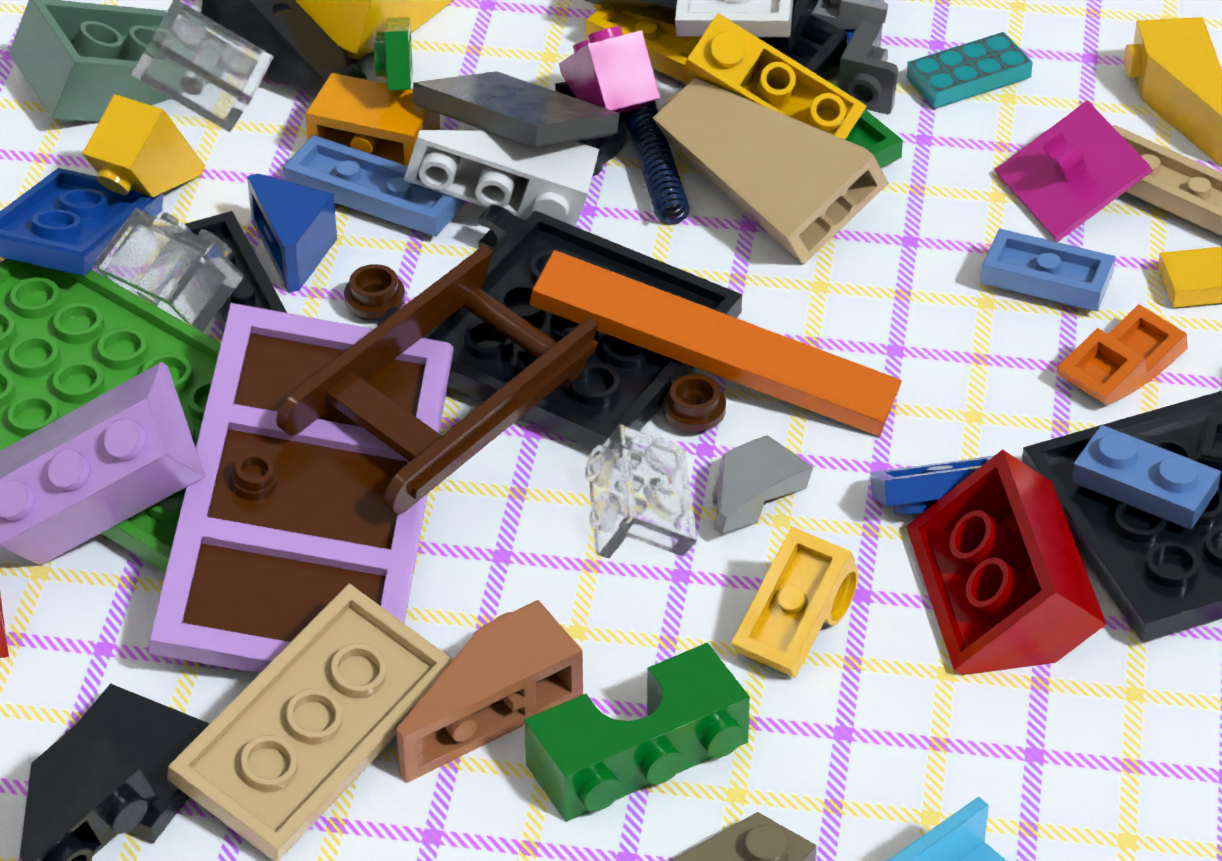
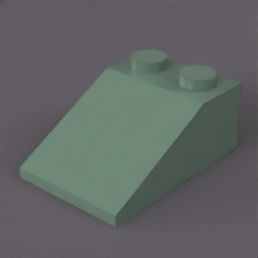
M29 0L9 50V55L51 118L66 123H74L77 120L99 122L114 94L148 105H154L217 84L221 73L202 47L197 44V40L175 11L65 0Z

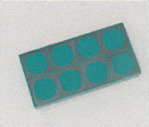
M1003 31L908 61L906 78L933 108H938L1031 78L1033 61Z

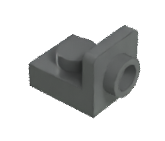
M861 19L841 56L838 87L867 105L866 110L889 115L895 105L898 67L894 63L887 62L888 49L881 48L883 24Z

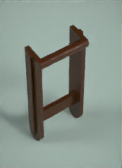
M485 245L296 388L285 399L277 414L276 424L278 428L293 436L303 431L332 407H335L410 461L394 476L384 494V505L396 514H401L411 508L565 380L570 382L576 380L582 373L586 360L595 353L598 345L594 337L599 323L590 317L557 342L481 290L493 251ZM464 307L536 357L537 360L442 436L366 381L458 309Z

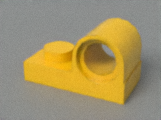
M791 526L731 642L734 650L741 655L796 678L823 623L831 626L838 624L853 600L859 573L852 552Z

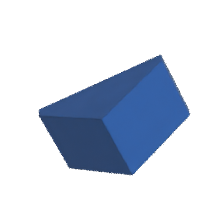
M259 173L247 176L252 223L288 293L299 291L337 240L334 194Z

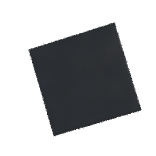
M110 683L83 717L87 715L140 768L158 798L147 808L143 819L127 832L154 844L189 799L188 795L167 780L168 766L210 723Z

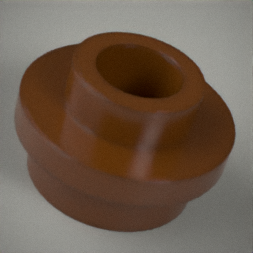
M380 264L365 265L356 269L351 274L349 282L344 289L345 304L357 316L368 319H380L391 307L400 309L403 306L405 288L401 280L398 279L396 272L390 267Z
M699 374L685 375L676 379L672 383L670 390L666 393L663 400V413L667 421L679 429L690 432L704 431L717 426L723 420L726 414V399L713 379Z

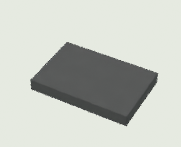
M498 71L413 82L412 102L416 103V106L533 148L612 136L618 131V112Z

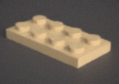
M349 583L168 766L167 780L271 860L279 861L397 736L396 728L453 659Z

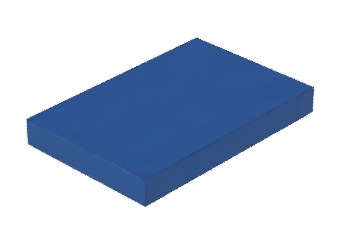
M57 168L0 211V257L84 276L162 212L163 193L150 197L130 190L128 195H121L101 185L96 179L97 176Z

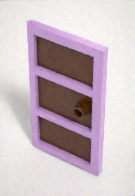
M235 303L230 304L196 445V451L205 477L186 487L149 640L148 654L261 673L349 583L405 624L428 494L401 514H396L386 507L383 500L391 480L410 461L335 407H332L303 431L293 436L285 433L276 424L278 411L290 393L371 332L372 328ZM421 338L366 382L439 433L454 348L447 342Z

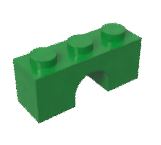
M707 642L647 667L648 716L632 721L610 718L598 710L587 694H583L524 719L526 766L565 822L590 811L603 810L617 799L652 784L667 782L679 772L709 759L724 757L732 753L737 747L748 743L750 696Z

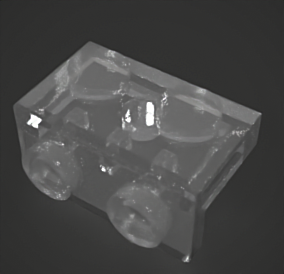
M619 424L604 445H598L593 449L585 467V478L589 482L591 498L589 523L594 529L596 554L609 559L623 541L630 537L684 557L697 541L686 449L675 445L667 439L655 438Z

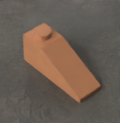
M539 600L513 612L504 613L494 621L481 626L396 728L399 772L406 783L524 726V719L583 695V650Z

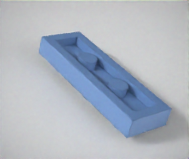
M312 135L283 167L285 181L333 193L335 203L435 237L439 235L465 204V200L404 181L408 167L406 165Z

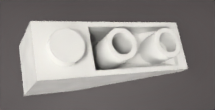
M420 130L404 181L486 208L490 205H498L524 220L536 210L576 226L589 192L599 149L576 141L533 148L486 130Z

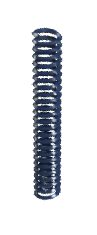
M654 101L645 106L646 108L643 107L625 112L626 123L639 159L640 168L644 175L655 215L663 223L676 224L688 217L690 206L680 181L669 142L653 119L658 113ZM679 208H681V209H680L678 212H676V213H672V214L664 213V212H673V211L678 210ZM681 214H683L680 218H677V219H672V220L666 219V218H675V217L680 216Z

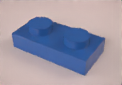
M993 456L870 472L872 498L885 506H892L893 513L895 514L924 512L932 506L931 500L941 499Z

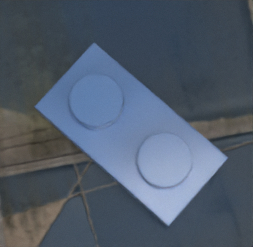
M999 228L982 264L980 283L1098 312L1114 273L1116 256Z
M1101 424L1074 462L1071 482L1192 530L1218 491L1221 471Z

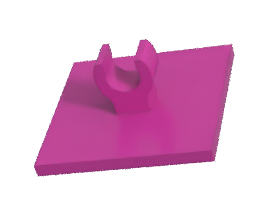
M1088 100L994 169L1001 180L1057 242L1153 171L1150 165Z

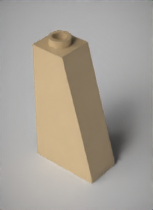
M694 78L681 91L669 97L663 108L653 117L675 150L803 265L889 184L876 158L866 148L697 78Z

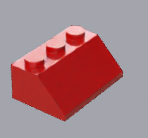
M1003 449L906 526L953 670L961 675L1056 663L1106 625L1053 483Z

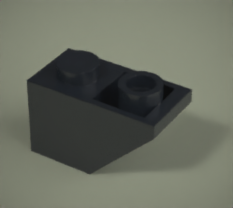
M87 715L31 763L19 856L21 861H92L93 856L116 835L133 829L143 819L147 808L158 799L140 768Z

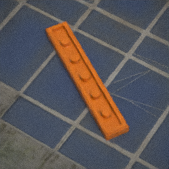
M556 250L550 256L531 294L529 304L531 306L579 324L590 317L599 323L597 331L879 437L902 383L901 379Z

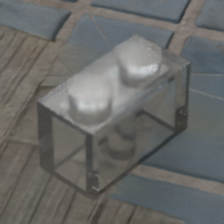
M173 0L143 50L131 75L230 133L252 100L273 56L180 0Z
M135 208L93 263V266L104 277L201 332L205 330L244 278V275L227 258L231 253V249L214 234L203 229L198 235L193 234L184 223L164 212L158 218L138 208Z

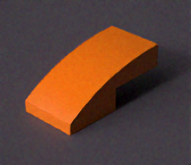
M1138 304L1108 334L1097 328L1057 367V372L1062 378L1103 404L1108 405L1138 390L1172 364L1188 349L1187 333Z

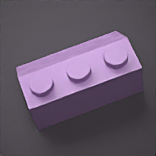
M160 362L0 451V547L41 566L205 477L167 365Z

